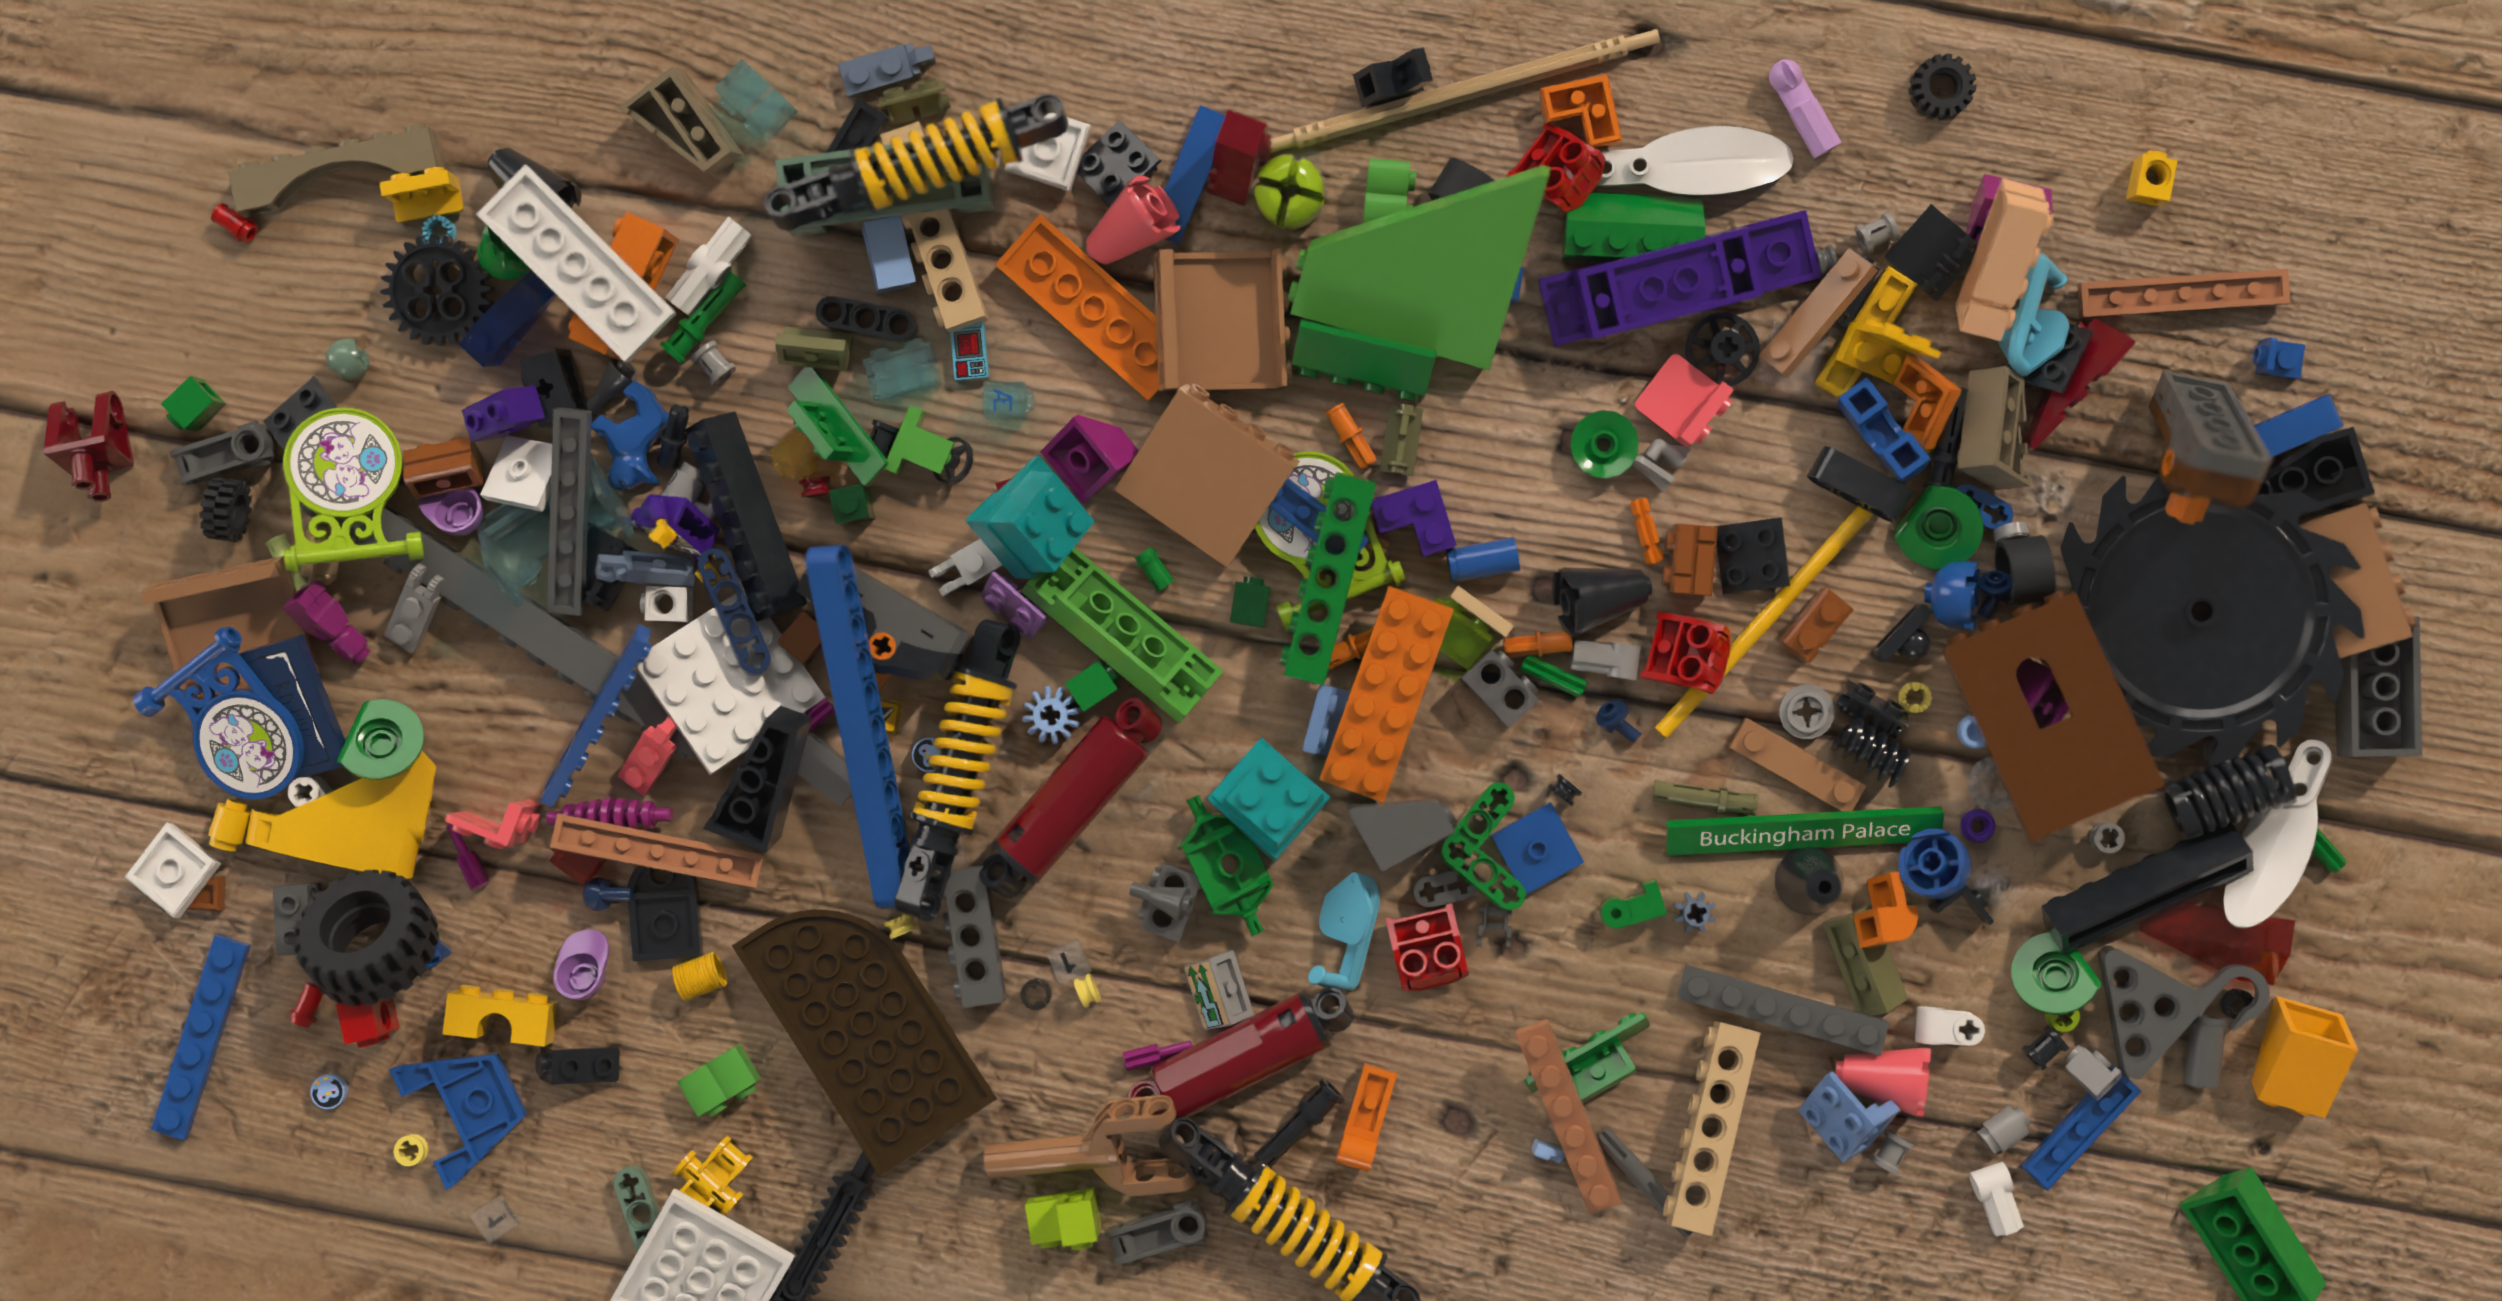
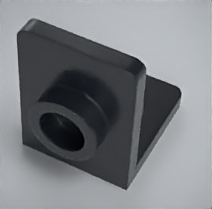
M1967 885L1954 896L1942 900L1936 899L1928 905L1931 911L1939 913L1960 896H1963L1983 923L1989 925L1994 923V920L1984 909L1988 906L1986 900L1976 889L1971 892Z

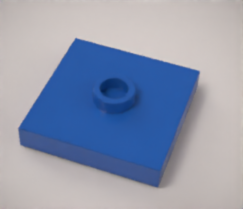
M1551 802L1491 834L1513 877L1523 885L1526 894L1584 863Z

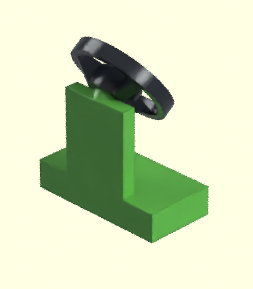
M910 405L888 455V465L885 470L900 476L906 460L932 470L935 478L944 484L954 485L961 482L968 475L973 464L971 445L959 437L945 439L921 429L920 427L926 412ZM961 442L963 444L959 447L952 449L954 443ZM966 451L965 465L962 471L955 477V469L959 466L961 460L960 456ZM943 469H945L948 480L943 479L941 476Z

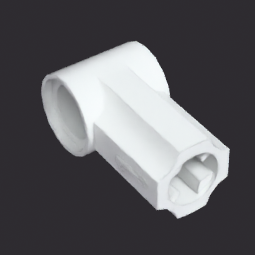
M2002 1161L1970 1172L1969 1178L1978 1200L1983 1203L1993 1234L1995 1236L2009 1235L2023 1228L2024 1226L2012 1191H2014L2013 1181L2004 1162Z

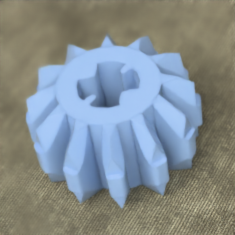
M1046 686L1044 687L1045 699L1042 698L1040 693L1034 691L1031 695L1038 704L1024 703V708L1033 711V715L1022 717L1023 722L1033 720L1035 722V725L1030 727L1027 732L1032 735L1039 729L1042 730L1039 736V742L1044 743L1048 733H1051L1052 743L1058 744V731L1066 739H1069L1072 734L1065 726L1069 725L1078 728L1080 725L1078 721L1070 719V715L1080 714L1081 709L1073 708L1069 710L1068 705L1073 703L1075 699L1071 695L1065 701H1062L1061 699L1065 692V689L1062 687L1058 688L1055 698L1052 696L1051 687ZM1052 705L1054 711H1060V718L1055 719L1057 721L1055 725H1051L1049 719L1043 718V712L1048 711L1046 707Z

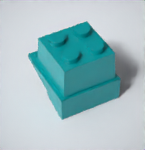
M1035 456L998 492L992 493L965 520L1014 578L1033 579L1039 572H1055L1095 522L1040 456Z
M1261 737L1211 793L1207 800L1276 863L1328 804L1330 796Z

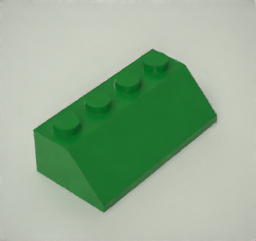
M1592 192L1581 207L1564 213L1561 260L1612 262L1705 238L1706 226L1703 200L1697 197Z
M1301 320L1291 367L1298 369L1297 375L1317 379V375L1321 374L1331 377L1330 382L1333 384L1350 387L1351 382L1364 384L1363 390L1383 395L1384 390L1398 392V399L1417 402L1418 397L1425 398L1437 351Z
M2252 1167L2222 1175L2180 1203V1207L2241 1301H2316L2326 1285V1281Z

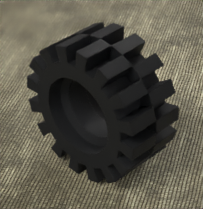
M1946 53L1944 56L1938 54L1934 55L1931 59H1927L1917 68L1909 82L1912 84L1909 88V95L1913 94L1911 103L1913 106L1917 104L1920 108L1917 112L1921 115L1925 112L1928 114V119L1933 120L1937 117L1939 118L1938 121L1948 117H1955L1971 103L1974 98L1972 95L1976 92L1977 85H1973L1976 76L1975 73L1970 74L1969 70L1972 67L1969 63L1967 65L1961 63L1963 58L1958 56L1954 59L1952 58L1953 54ZM1946 75L1953 80L1955 92L1950 99L1941 100L1931 93L1930 82L1934 76Z
M213 478L212 482L209 481L207 484L208 490L205 489L203 493L205 500H201L200 505L203 507V511L200 512V518L203 519L200 526L201 529H204L203 534L207 536L206 538L238 542V540L243 538L242 534H245L247 531L246 524L249 525L250 523L248 515L252 513V507H249V504L252 502V496H248L251 490L250 487H247L248 484L246 482L225 478Z

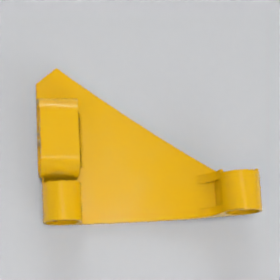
M422 750L419 758L408 770L393 778L384 780L361 778L280 815L251 809L245 843L319 863L363 872L364 870H378L380 874L382 870L394 872L397 876L411 879L414 874L419 845L424 837L437 766Z

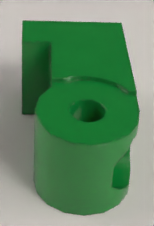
M1650 879L1641 882L1643 892L1624 898L1611 896L1604 899L1599 908L1600 917L1607 926L1617 929L1666 915V908L1657 881Z

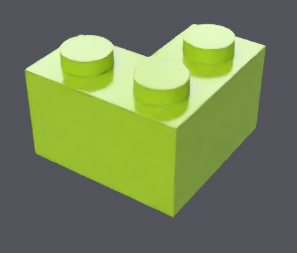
M1095 1187L1030 1197L1025 1203L1031 1245L1040 1244L1041 1248H1052L1061 1245L1062 1240L1063 1247L1072 1246V1250H1082L1092 1247V1242L1098 1240L1102 1227Z

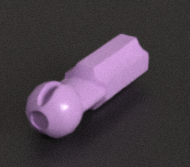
M1787 59L1775 63L1769 71L1770 85L1779 94L1814 159L1820 157L1840 145L1842 142L1817 98L1814 97L1806 83L1801 67L1795 61Z

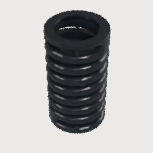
M2272 744L2258 749L2255 753H2245L2242 758H2233L2229 763L2222 762L2216 767H2206L2203 772L2194 771L2190 777L2180 776L2177 783L2170 780L2164 782L2165 786L2162 787L2169 814L2184 841L2202 836L2204 829L2210 833L2216 830V823L2221 828L2229 825V819L2235 824L2240 823L2242 814L2246 819L2253 818L2255 810L2261 815L2265 814L2268 811L2267 802L2276 810L2281 808L2282 803L2284 805L2297 802L2296 790L2289 769L2279 750ZM2190 798H2193L2197 813L2189 800Z

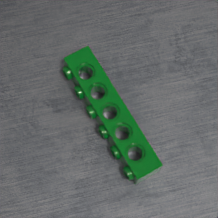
M1336 472L1334 479L1327 478L1322 497L1329 499L1326 512L1319 511L1314 528L1315 532L1320 533L1317 546L1310 545L1305 565L1311 566L1308 580L1301 579L1297 598L1303 600L1300 613L1293 611L1288 632L1294 633L1291 646L1284 645L1279 665L1286 666L1285 676L1324 686L1376 489V481L1341 472ZM1341 501L1349 502L1354 508L1353 517L1348 520L1338 518L1335 514V505ZM1329 536H1341L1345 541V549L1340 553L1329 551L1326 546V540ZM1327 568L1334 571L1337 577L1336 583L1332 586L1320 584L1317 578L1320 570ZM1314 602L1323 603L1328 609L1327 617L1321 620L1314 619L1309 613V606ZM1307 635L1314 636L1319 642V649L1312 653L1306 652L1302 649L1300 640Z

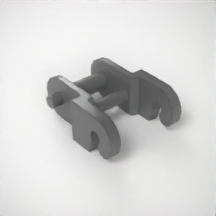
M1484 902V907L1479 909V913H1483L1482 924H1477L1476 946L1481 947L1483 929H1486V927L1501 928L1506 931L1505 949H1510L1512 927L1507 925L1508 915L1512 916V910L1504 911L1500 908H1488L1487 902ZM1487 915L1503 916V923L1487 922Z

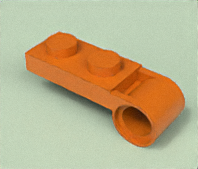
M1367 1063L1363 1064L1335 1163L1365 1172L1370 1171L1378 1137L1396 1081V1072Z

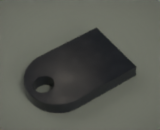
M638 866L633 871L628 883V888H632V900L628 902L633 962L704 955L699 891L696 877L670 872L669 880L666 883H660L655 880L652 868Z

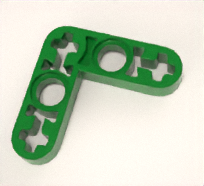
M1497 782L1488 786L1453 828L1455 832L1447 836L1442 842L1439 854L1441 860L1495 906L1504 911H1511L1519 908L1525 901L1526 892L1523 885L1479 849L1514 804L1515 795L1511 787L1505 783ZM1491 791L1494 793L1503 791L1505 795L1502 799L1506 804L1505 806L1499 804L1490 812L1496 815V818L1493 820L1487 811L1479 808V805L1482 804L1484 808L1488 807L1494 799L1490 794ZM1479 815L1485 820L1486 829L1482 834H1474L1469 830L1468 820L1471 816ZM1460 843L1463 846L1460 852L1467 858H1470L1472 853L1477 856L1476 859L1469 863L1466 871L1461 866L1467 862L1461 857L1454 859L1449 857L1451 853L1448 847L1449 844L1454 846ZM1479 863L1486 864L1491 869V878L1486 883H1480L1474 878L1473 870ZM1499 875L1503 878V881L1498 883L1506 890L1511 887L1516 890L1513 894L1517 899L1516 902L1508 901L1504 903L1502 900L1504 893L1498 888L1493 889L1492 893L1488 890L1489 887L1496 883Z

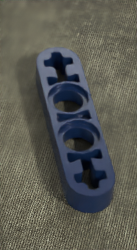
M708 549L701 554L698 560L697 568L740 669L750 676L761 675L770 665L771 658L768 648L728 556L720 549ZM713 556L715 561L721 559L723 564L719 567V573L722 578L728 574L731 580L721 581L712 587L710 581H716L717 578L712 569L706 570L704 568L708 563V557ZM724 587L732 588L737 594V601L731 606L722 605L717 599V593L720 589ZM736 619L748 621L751 627L749 635L743 638L736 637L731 632L732 622ZM754 637L758 643L751 645L755 655L762 654L764 658L759 663L760 668L755 669L753 664L747 666L745 660L749 658V652L746 647L740 651L737 646L748 643Z

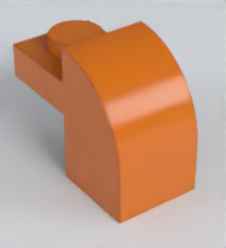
M1890 872L1867 879L1872 909L1853 914L1860 949L1879 947L1907 939L1916 928L1918 907L1917 905L1907 906L1900 872Z

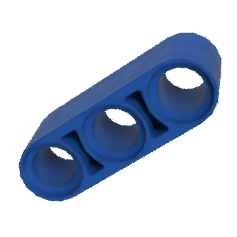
M2328 394L2253 426L2269 455L2273 457L2339 429L2344 425L2331 395Z

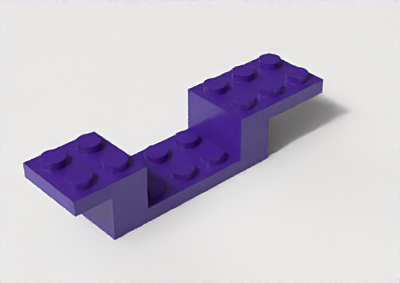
M1802 210L1709 234L1705 238L1612 262H1601L1539 278L1537 281L1553 346H1558L1585 338L1596 339L1763 296V292L1821 278L1807 211Z

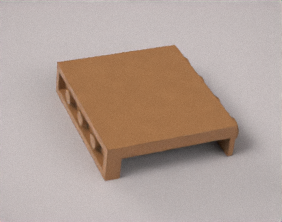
M1276 248L1271 252L1173 253V250H1158L1153 254L1159 392H1177L1186 383L1190 386L1196 384L1206 391L1275 390L1287 386V381L1291 380L1292 367L1290 360H1286V347L1290 344V329L1288 326H1285L1284 312L1288 311L1289 301L1287 300L1288 293L1283 292V278H1286L1287 261L1281 255V248Z
M1186 383L1177 391L1114 490L1228 567L1234 561L1241 547L1300 461L1294 457L1295 452L1282 443L1276 445L1267 439V434L1263 429L1255 424L1249 423L1247 425L1237 418L1238 413L1225 404H1220L1219 406L1208 398L1210 396L1209 393L1196 384L1190 386Z
M2363 503L2299 524L2303 529L2344 543L2361 566L2358 570L2335 565L2329 570V577L2361 609L2365 635L2361 639L2343 625L2334 627L2332 635L2340 658L2413 636L2411 628L2417 627L2411 607L2403 609L2399 595L2406 592L2400 575H2391L2387 562L2393 561L2394 558L2388 541H2379L2376 529L2383 526L2376 507L2368 509L2367 503Z
M284 556L152 584L140 592L144 605L153 603L175 672L216 641L215 632L222 627H233L240 633L242 643L237 651L238 653L304 634L319 673L321 672L310 634L303 631L282 609L296 593L291 572L286 570ZM225 662L220 663L217 668V673L224 667L233 666ZM240 675V683L236 689H251ZM228 676L219 678L221 682L229 683ZM189 679L180 688L185 691L188 687L199 684ZM204 691L196 696L199 699H204ZM215 691V696H214V698H215L216 696L220 695L221 693H217V692ZM180 703L177 704L178 709L183 708Z

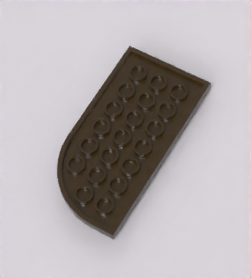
M826 909L804 910L776 918L732 945L879 1177L884 1176L997 1100L990 1086L903 953L876 926L859 917L840 911Z

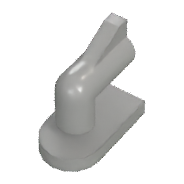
M1656 439L1651 443L1644 457L1637 455L1632 466L1652 480L1664 492L1674 477L1657 466V462L1660 458H1663L1679 469L1691 452V449L1684 446L1670 445L1664 440Z

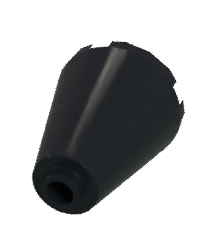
M511 148L498 149L490 155L487 172L499 191L526 164L571 209L574 203L579 207L582 192L572 181Z
M1564 567L1558 569L1559 572L1554 573L1552 581L1554 605L1561 604L1564 614L1559 615L1558 619L1563 630L1569 636L1580 635L1647 603L1649 595L1652 594L1650 578L1644 575L1641 570Z
M1801 848L1790 851L1781 861L1775 872V889L1779 899L1789 909L1800 914L1816 915L1827 911L1838 901L1843 890L1844 876L1839 862L1833 855L1821 848Z

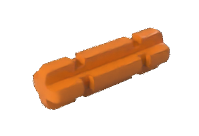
M1640 498L1630 502L1632 516L1635 515L1636 517L1634 523L1641 547L1645 549V552H1643L1647 565L1662 562L1664 555L1662 548L1658 547V542L1660 541L1653 516L1649 515L1651 509L1648 499Z

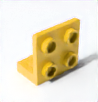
M1866 319L1864 324L1850 321L1835 360L1894 385L1907 354L1912 353L1939 359L1941 352L1930 348L1932 342L1917 335L1910 337L1903 334L1904 329L1886 322L1883 325Z

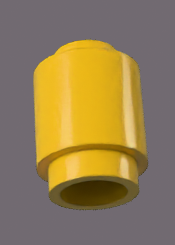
M227 799L226 803H218L208 832V836L211 837L209 845L218 849L236 852L238 845L243 844L251 814V811L246 809L248 804L234 799Z

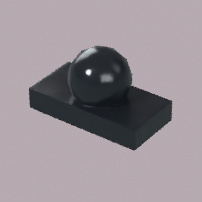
M1915 604L1870 651V654L1878 662H1886L1896 651L1908 661L1923 659L1928 654L1931 643L1929 636L1919 627L1933 611L1926 604Z

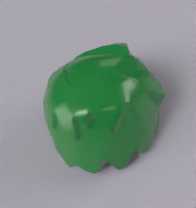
M488 225L485 226L481 242L477 247L478 260L483 269L493 277L504 280L525 276L532 270Z

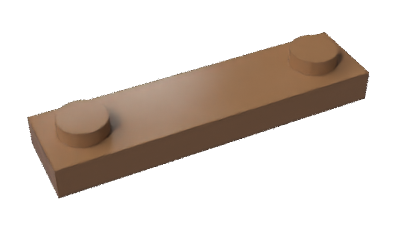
M1849 248L1762 351L1759 357L1788 379L1878 270Z
M1744 718L1728 748L1839 811H1852L1866 788V785L1748 718Z

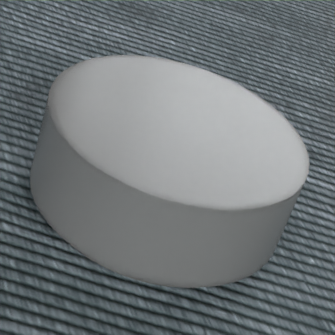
M2012 522L1996 528L1993 531V536L1997 545L1999 541L2030 537L2027 523Z

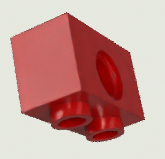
M383 998L378 1000V1004L367 1006L363 1002L360 1003V1006H350L344 1002L335 1004L344 1045L357 1042L358 1048L375 1045L379 1041L390 1039L389 1033L400 1028L393 998L388 1001Z

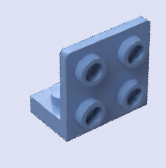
M1319 685L1302 751L1324 756L1328 755L1350 691L1328 685Z
M1834 1072L1825 1075L1799 1108L1800 1114L1843 1163L1870 1147L1900 1111L1892 1100L1880 1107L1875 1103L1865 1109Z

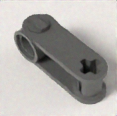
M253 421L238 426L237 430L170 451L171 458H175L181 476L178 480L179 485L186 486L248 467L255 469L271 464L270 460L275 458L278 446L277 440L271 432L266 430V426L259 424L258 421ZM254 437H257L259 447L256 452L252 453L250 442Z
M1192 1199L1175 1203L1173 1208L1119 1223L1104 1230L1105 1236L1110 1238L1115 1254L1113 1258L1114 1265L1128 1263L1182 1246L1189 1248L1205 1243V1238L1209 1236L1206 1228V1214L1199 1206V1203L1193 1202ZM1185 1216H1191L1196 1219L1198 1227L1191 1231L1185 1230L1180 1224V1219Z

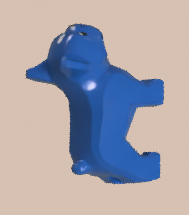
M633 381L623 391L629 399L636 402V416L617 425L603 415H599L591 424V429L600 436H605L608 449L612 456L608 480L614 489L619 491L623 489L631 490L642 483L656 485L659 482L648 466L647 453L660 437L661 430L666 428L669 413L659 404L656 395L637 381Z

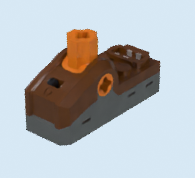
M2163 370L2149 404V409L2166 441L2160 461V477L2166 489L2171 493L2165 506L2167 514L2177 518L2180 522L2194 524L2196 521L2202 522L2210 502L2215 504L2221 502L2232 507H2246L2255 498L2271 461V456L2229 383Z

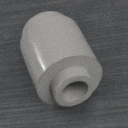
M2008 1105L1982 1123L1983 1128L1977 1131V1134L1988 1150L1994 1155L1999 1151L2005 1152L2029 1135L2030 1132L2027 1126L2031 1122L2019 1107L2013 1110Z

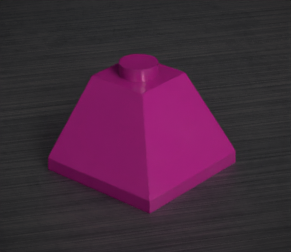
M1077 414L1040 452L1082 504H1084L1130 466L1139 450L1120 427Z

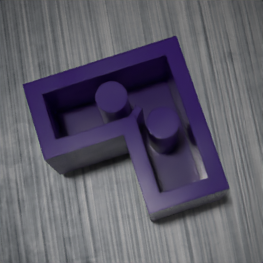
M1437 480L1372 500L1371 510L1378 533L1384 534L1412 525L1421 557L1457 546Z

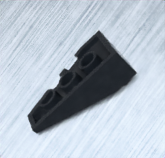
M2354 426L2317 437L2305 447L2265 473L2256 495L2301 492L2325 505V509L2375 495Z

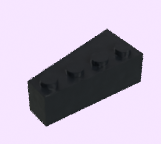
M780 705L765 719L746 752L740 767L734 773L731 783L721 796L712 816L705 824L704 830L767 852L781 838L812 720L811 716Z

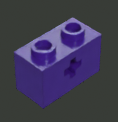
M535 385L502 389L462 409L465 427L468 430L471 443L505 438L507 435H511L545 419Z

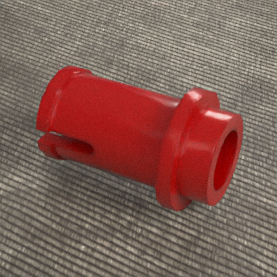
M225 203L219 204L211 214V221L234 234V239L238 242L244 241L248 243L254 239L258 232V226L255 225L254 219L243 217Z
M305 982L295 1009H291L289 1012L292 1015L290 1022L305 1028H310L311 1023L316 1022L315 1014L324 994L315 983Z

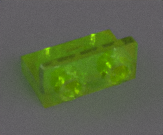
M1446 596L1444 600L1436 597L1434 599L1435 602L1454 608L1439 651L1468 671L1486 645L1492 640L1493 636L1487 633L1491 627L1476 616L1469 620L1462 615L1460 611L1463 607L1450 597Z

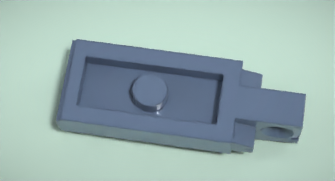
M911 43L838 63L847 96L850 99L915 80V76L921 75L920 67L936 63V59L930 45L914 49Z
M623 550L622 555L619 556L599 554L595 568L597 579L610 582L620 580L636 584L654 583L666 584L671 587H694L696 579L690 556Z

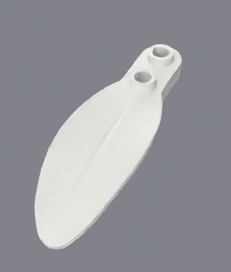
M1732 126L1700 127L1668 134L1654 140L1643 148L1601 151L1606 158L1605 162L1612 166V170L1608 174H1602L1598 186L1614 187L1647 184L1655 189L1675 194H1727L1748 190L1777 180L1791 169L1794 158L1791 149L1784 142L1767 133ZM1643 160L1647 167L1644 171L1638 172L1633 167L1634 162Z
M2307 740L2301 743L2296 749L2288 768L2295 788L2299 785L2306 786V794L2297 796V802L2294 804L2287 803L2283 805L2282 803L2281 808L2277 810L2273 809L2267 802L2268 811L2262 815L2255 812V816L2251 818L2242 834V837L2253 851L2254 871L2226 883L2224 892L2225 915L2228 921L2235 927L2250 928L2272 916L2291 895L2306 869L2317 833L2318 808L2316 800L2332 765V754L2329 747L2319 740ZM2312 754H2318L2321 756V760L2318 764L2312 765L2308 763V757Z

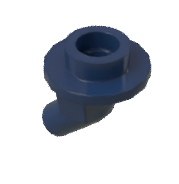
M1994 570L1983 574L1979 578V589L1988 596L1977 612L1978 614L1990 619L1999 602L2010 597L2013 588L2010 575Z
M1608 701L1600 707L1596 716V722L1604 731L1612 733L1616 730L1632 744H1635L1642 735V733L1625 721L1629 710L1623 701Z
M597 877L589 880L585 885L583 900L591 910L604 911L610 907L613 901L631 902L632 888H614L610 880Z

